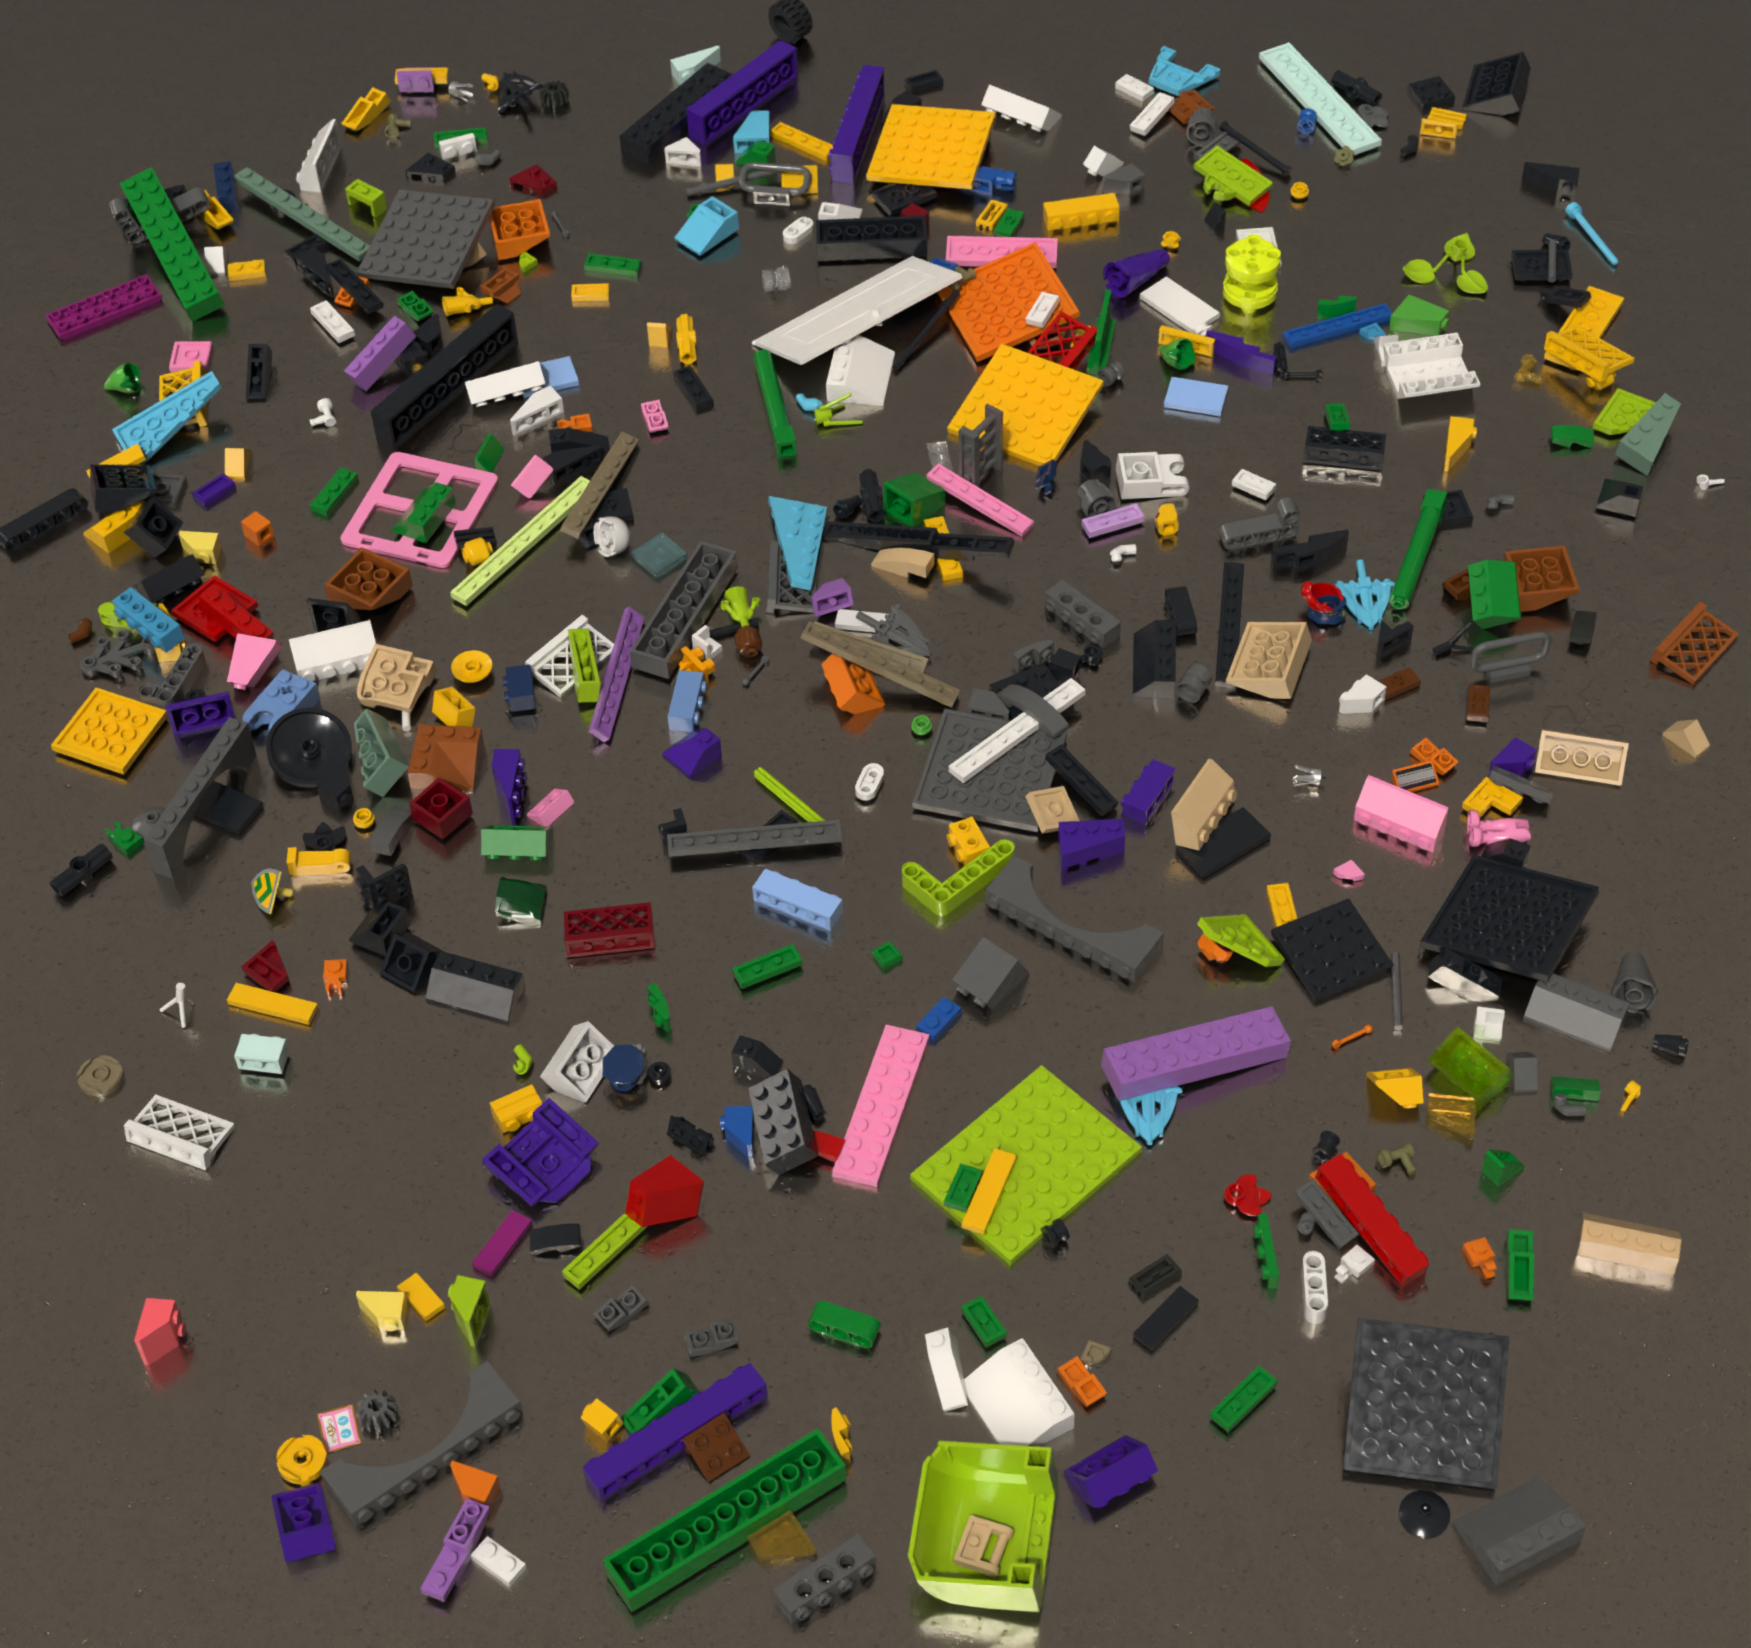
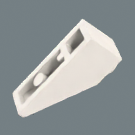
M551 386L533 393L510 419L514 436L564 413L562 398Z
M949 1328L925 1334L928 1357L943 1410L946 1412L967 1406L968 1402L958 1340Z

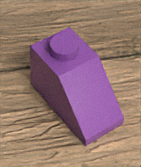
M843 578L823 584L811 597L815 617L854 605L851 588Z

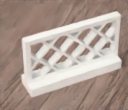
M584 615L577 618L525 661V665L530 664L532 677L534 676L560 698L575 686L574 677L569 676V669H572V664H568V657H571V653L568 652L570 647L568 629H589V633L594 636V640H591L592 645H595L594 656L597 667L611 656L614 644L589 625L588 619ZM597 645L607 646L609 650L597 652ZM566 657V664H554V659ZM542 669H552V676H543L539 672ZM554 669H566V676H554ZM554 681H566V686L560 690L554 685Z
M156 1094L133 1121L129 1119L124 1124L126 1141L205 1171L211 1165L210 1158L235 1129V1125L232 1122ZM157 1104L166 1106L164 1110L153 1112V1108ZM179 1112L186 1114V1116L176 1119L172 1117V1114ZM169 1115L170 1120L160 1123L156 1122V1118ZM153 1119L154 1123L148 1126L141 1124L143 1121ZM201 1119L206 1122L205 1124L193 1126L191 1121ZM189 1123V1128L176 1130L175 1125ZM171 1126L173 1128V1132L169 1133L159 1131V1129ZM216 1127L225 1128L222 1132L214 1134L211 1130ZM209 1131L210 1135L196 1137V1132ZM192 1134L193 1139L184 1140L179 1138L180 1136ZM212 1141V1145L209 1149L199 1145L201 1143Z

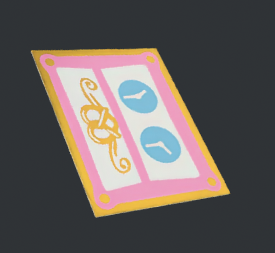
M353 1404L317 1413L326 1454L362 1444Z

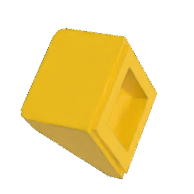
M715 164L716 181L734 177L733 164Z

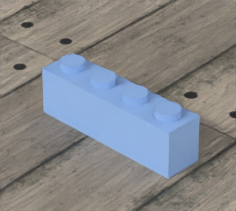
M764 869L752 887L754 901L828 931L833 929L843 913L842 899L838 896L800 883L796 879L785 877L776 871Z

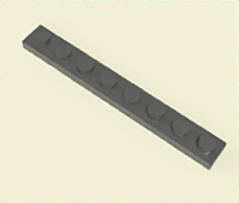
M840 820L667 834L668 853L669 857L842 842Z

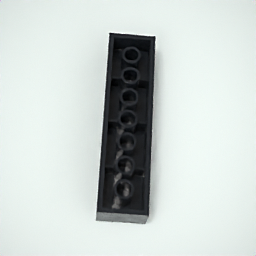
M706 63L619 136L621 153L646 165H650L665 152V147L679 141L688 133L686 109L733 74L710 63Z

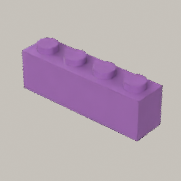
M394 316L350 363L344 372L355 385L367 391L412 342L416 335L404 321Z

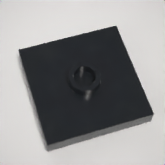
M627 488L608 491L593 515L594 523L599 522L601 517H618L623 521L634 520Z

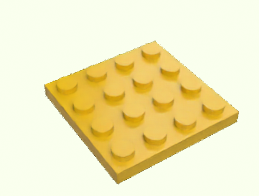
M96 687L55 739L51 747L55 752L124 775L168 717L167 711Z

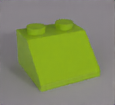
M457 1275L455 1283H452L449 1287L448 1297L451 1299V1309L454 1311L459 1327L470 1346L475 1347L491 1308L487 1286L483 1280Z

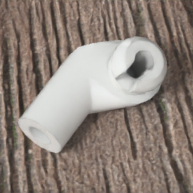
M1120 545L1110 551L1111 561L1120 562L1122 560L1121 555L1136 554V545Z

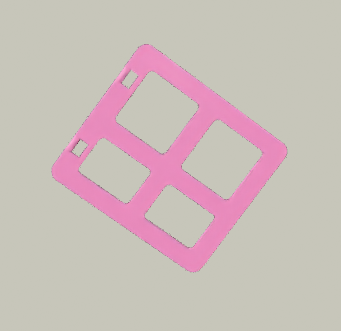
M402 452L392 453L342 533L341 542L348 547L357 549L363 547L374 553L446 568L451 565L459 551L456 547L454 531L471 529L495 489L498 477L495 473ZM400 467L439 474L435 482L450 486L454 479L480 484L464 511L452 509L444 521L456 523L457 525L441 551L416 547L414 545L417 540L402 536L400 541L394 542L360 534L377 506L405 512L414 501L385 494L386 489ZM364 541L371 542L372 545H371V546H370V545H366V544H363V542H364ZM420 554H423V555H427V556H429V557H428V559H426V558H422V557H419V556H420Z

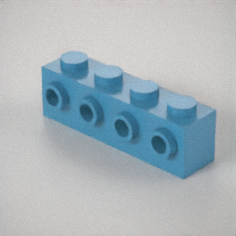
M132 587L112 600L115 608L113 610L114 614L120 620L124 619L131 629L135 628L144 639L148 638L155 648H161L164 652H168L185 639L182 629L177 622Z

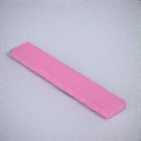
M939 463L926 476L929 481L941 486L948 493L1021 537L1034 525L1032 519Z

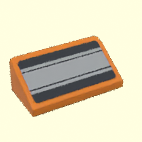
M1431 760L1392 771V784L1409 792L1439 786L1434 764Z

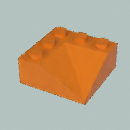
M541 199L494 207L489 217V226L498 260L517 257L550 237Z

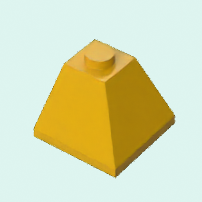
M1413 1068L1366 1072V1077L1400 1106L1403 1105V1108H1415L1417 1104L1423 1103L1422 1076Z

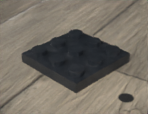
M1045 663L992 683L989 685V690L997 694L1008 685L1013 684L1027 688L1044 698L1058 688L1060 684ZM1074 703L1060 714L1062 715L1074 710ZM1014 705L1010 708L1007 707L1011 721L1023 713L1022 710Z

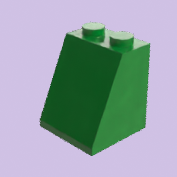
M916 472L883 483L884 511L907 526H920L925 519H928L945 505V490Z

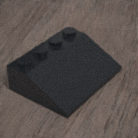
M1524 51L1475 64L1462 106L1463 110L1497 115L1514 114L1520 111L1531 70Z
M90 464V489L95 511L100 514L117 512L157 493L150 465Z

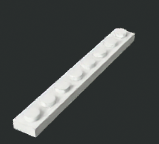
M1070 678L1043 699L1061 713L1085 695L1086 689ZM1023 712L949 765V772L962 783L966 782L1038 730V721Z

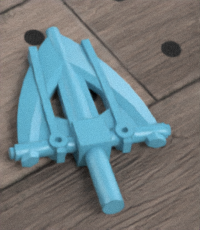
M1358 560L1356 562L1359 576L1357 583L1353 580H1350L1349 583L1337 581L1335 586L1341 590L1342 595L1346 598V606L1356 617L1358 624L1362 622L1369 630H1373L1377 622L1381 623L1382 615L1388 605L1390 590L1394 586V582L1388 578L1384 582H1380L1378 579L1371 582L1370 577L1366 575L1364 560ZM1360 595L1361 605L1357 602L1356 596ZM1372 595H1375L1377 599V602L1374 605L1372 601Z
M1174 1086L1120 1100L1127 1119L1135 1129L1136 1137L1140 1135L1147 1141V1145H1152L1153 1140L1158 1135L1163 1137V1129L1173 1114L1177 1095L1182 1093V1088ZM1139 1102L1142 1103V1115L1137 1111L1136 1104ZM1155 1102L1160 1104V1111L1156 1115Z

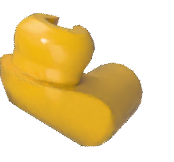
M486 73L482 75V81L489 83L487 88L492 92L497 91L499 88L498 77Z

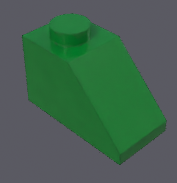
M757 141L742 152L736 163L740 165L752 162L775 164V145Z

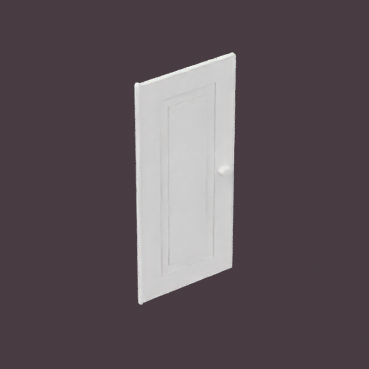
M911 256L752 341V345L802 365L875 325L882 326V321L960 280L962 275Z

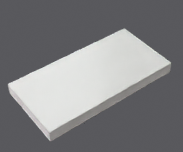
M1168 277L1163 278L1140 293L1141 300L1190 333H1194L1199 325L1205 323L1208 326L1220 317V312Z

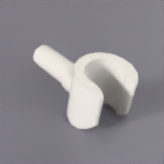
M1699 475L1697 477V484H1699L1701 490H1707L1709 485L1724 484L1725 482L1724 479L1709 480L1707 475Z

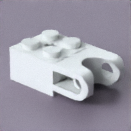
M1157 452L1119 453L1115 470L1121 499L1186 495L1190 489L1187 478L1174 475L1180 473L1184 467L1182 455H1158Z

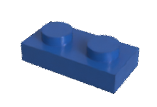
M943 996L916 1025V1031L929 1034V1039L935 1042L962 1013V1007Z

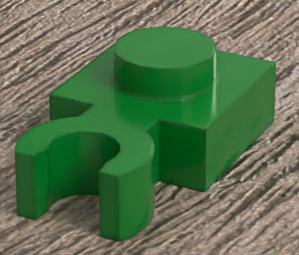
M114 822L116 830L110 831L108 828L105 829L108 838L112 839L113 845L126 855H129L144 843L140 835L129 827L123 830L119 822Z

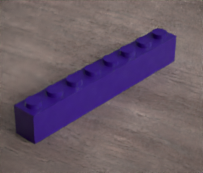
M751 1363L736 1368L732 1374L724 1379L715 1381L710 1388L696 1393L686 1403L675 1406L670 1413L662 1418L654 1419L646 1428L633 1432L622 1443L611 1446L606 1453L598 1458L590 1459L583 1466L586 1481L600 1500L605 1499L684 1449V1446H686L682 1440L684 1437L723 1413L730 1420L767 1397L766 1382Z

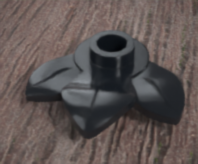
M321 822L314 833L303 834V842L306 846L313 848L314 851H334L335 846L344 841L346 830L344 826L332 830L326 823Z

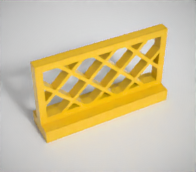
M1574 326L1558 334L1550 331L1546 335L1545 351L1599 382L1606 381L1608 374L1634 363V357L1579 326Z
M201 361L193 362V368L159 376V402L165 399V396L170 391L175 393L206 375L207 372ZM192 375L187 381L184 380L186 376ZM173 380L169 385L165 384V381ZM179 383L183 384V385H182L181 387H179L178 389H175V388H174V387L177 386ZM207 403L185 425L198 422L200 427L207 426Z

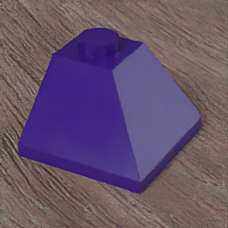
M707 728L693 730L662 752V755L691 778L722 756L720 738Z

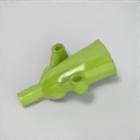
M744 587L729 588L724 594L726 600L721 601V609L727 610L731 614L732 619L740 622L742 627L750 626L749 620L753 617L755 608L760 606V598H752V605L749 608L747 589Z

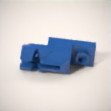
M981 166L973 188L966 190L993 195L995 189L1013 191L1017 184V179H1014L1017 176V172L1009 170L1003 172V169Z

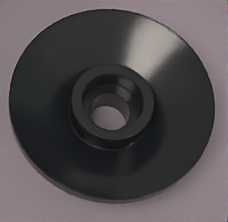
M1417 1490L1406 1495L1401 1501L1399 1518L1405 1529L1413 1535L1431 1538L1440 1535L1448 1527L1450 1509L1446 1501L1438 1494L1428 1490ZM1421 1508H1428L1430 1511L1424 1512Z

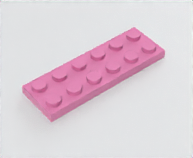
M947 236L946 261L956 263L958 266L980 267L1036 242L1051 267L1056 268L1058 238Z

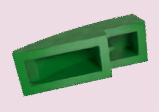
M1509 1229L1506 1239L1508 1300L1533 1301V1231Z

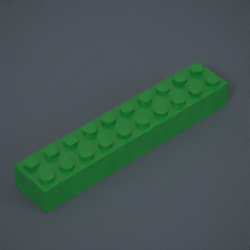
M150 167L119 183L192 322L225 306L220 293L153 168Z
M817 1428L602 1559L605 1574L632 1613L847 1480L846 1465Z

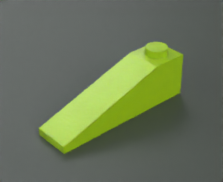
M568 629L578 703L597 702L600 692V679L589 629Z

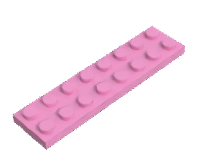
M885 1025L846 1132L845 1143L834 1165L833 1177L878 1187L929 1043V1034Z

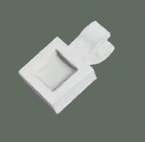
M1356 1245L1341 1258V1265L1336 1269L1338 1274L1334 1278L1341 1284L1352 1274L1359 1278L1374 1265L1375 1259Z

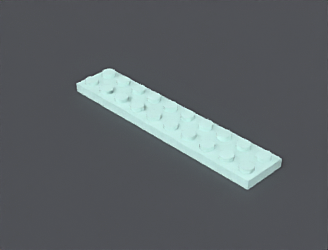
M1290 43L1259 53V59L1306 109H1313L1317 113V121L1342 148L1349 146L1350 150H1353L1354 155L1381 146L1382 140Z

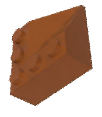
M1565 546L1505 551L1503 561L1516 563L1521 612L1541 609L1580 592Z
M361 547L324 586L328 601L348 603L353 609L374 610L400 599L413 584L408 568Z
M419 725L407 772L411 789L425 790L440 777L461 792H474L484 747L481 727Z

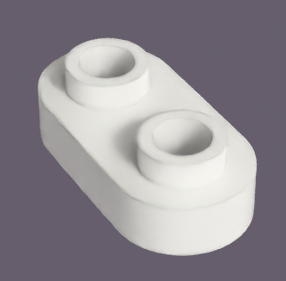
M807 217L797 219L783 230L784 242L788 244L800 242L813 231V221Z
M871 763L863 768L855 785V793L859 799L871 800L876 796L884 779V769L881 765Z

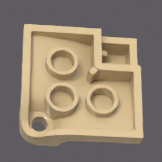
M375 644L360 676L357 686V697L364 706L375 708L376 705L411 713L423 690L427 686L430 687L437 668L434 661L415 657L413 652Z

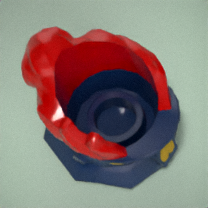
M1306 581L1303 583L1301 596L1306 599L1308 604L1309 618L1317 624L1336 625L1345 620L1347 600L1338 587L1325 582L1313 583Z

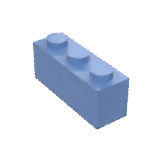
M678 671L668 712L670 731L692 732L695 730V725H699V709H702L704 704V697L702 695L707 692V681H704L703 672Z

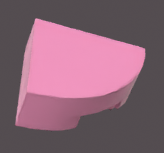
M1352 860L1338 866L1333 871L1336 877L1340 879H1353V881L1362 880L1365 875Z

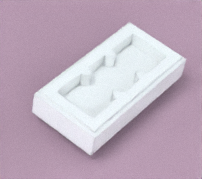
M1241 469L1232 480V486L1264 500H1267L1276 489V483L1244 469Z

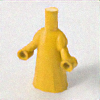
M462 287L457 288V296L442 297L443 310L446 316L469 313L472 310L480 309L483 305L493 304L492 297L477 298L472 294L469 295Z

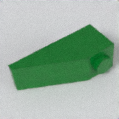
M672 1368L620 1418L630 1434L635 1431H641L649 1426L654 1419L662 1418L670 1413L675 1406L689 1401L699 1390L686 1373Z

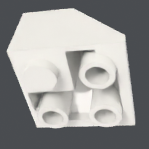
M822 202L818 218L819 220L861 218L863 209Z

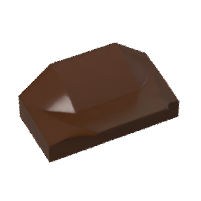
M1468 568L1442 582L1443 587L1457 600L1464 601L1471 596Z

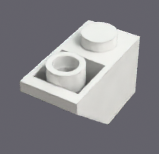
M1366 674L1361 680H1357L1348 692L1345 691L1339 699V712L1342 714L1373 712L1385 701L1386 686Z

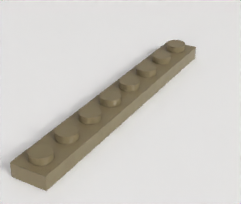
M624 432L620 433L562 524L560 531L579 539L637 447L639 439Z
M811 621L808 622L801 635V639L810 644L823 648L847 661L860 665L867 670L873 671L951 708L960 692L955 687Z

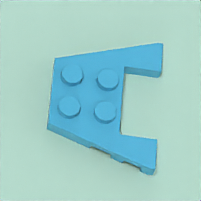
M1162 46L1156 65H1154L1149 77V84L1173 95L1180 96L1181 91L1192 90L1220 76L1221 69L1207 64L1196 73L1172 63L1171 61L1176 57V51Z

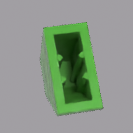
M1408 295L1391 315L1389 330L1439 335L1443 329L1446 330L1449 326V310Z

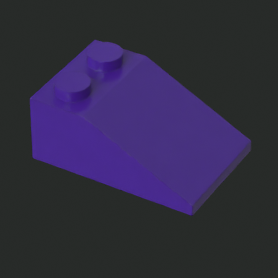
M321 1482L271 1495L285 1562L299 1561L308 1556L324 1554L336 1549Z

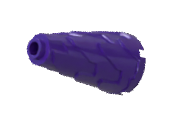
M1159 249L1112 261L1103 270V280L1107 279L1109 283L1105 286L1108 290H1111V294L1115 297H1126L1137 290L1140 285L1149 281L1150 277L1157 274L1159 270L1167 266L1170 255L1167 251Z

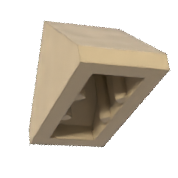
M1697 719L1677 721L1663 732L1664 737L1694 758L1699 757L1710 748V743Z

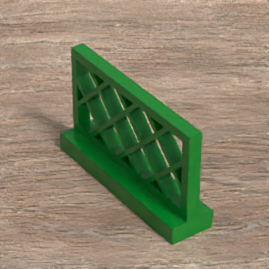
M1108 289L1105 291L1101 315L1097 317L1095 327L1098 329L1095 344L1090 350L1087 374L1098 375V371L1108 365L1116 319H1110L1111 290Z

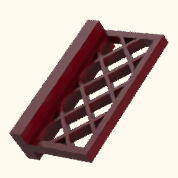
M651 902L564 911V942L567 958L655 948ZM647 910V912L641 917L635 914L638 911ZM618 913L624 914L620 919L614 917ZM594 916H602L598 921L591 919ZM572 918L581 919L576 924L569 921ZM629 918L635 920V922L632 925H629L625 922ZM608 920L614 923L609 928L603 925ZM586 922L592 925L587 930L582 928Z

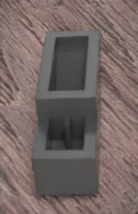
M396 806L384 816L369 839L371 852L392 856L396 846L402 844L413 822L410 809Z

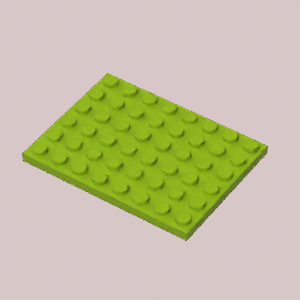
M1041 1065L910 1174V1180L962 1223L966 1213L944 1206L945 1197L960 1163L983 1170L984 1173L994 1148L1017 1155L1016 1162L985 1234L971 1231L1011 1265L1043 1238L1040 1231L1043 1226H1050L1052 1221L1057 1218L1061 1221L1064 1220L1142 1152V1146Z

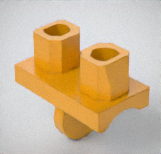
M686 646L681 648L684 657L679 663V670L703 672L704 681L708 682V675L715 671L714 662L711 659L701 662L704 659V653L699 647L689 650Z

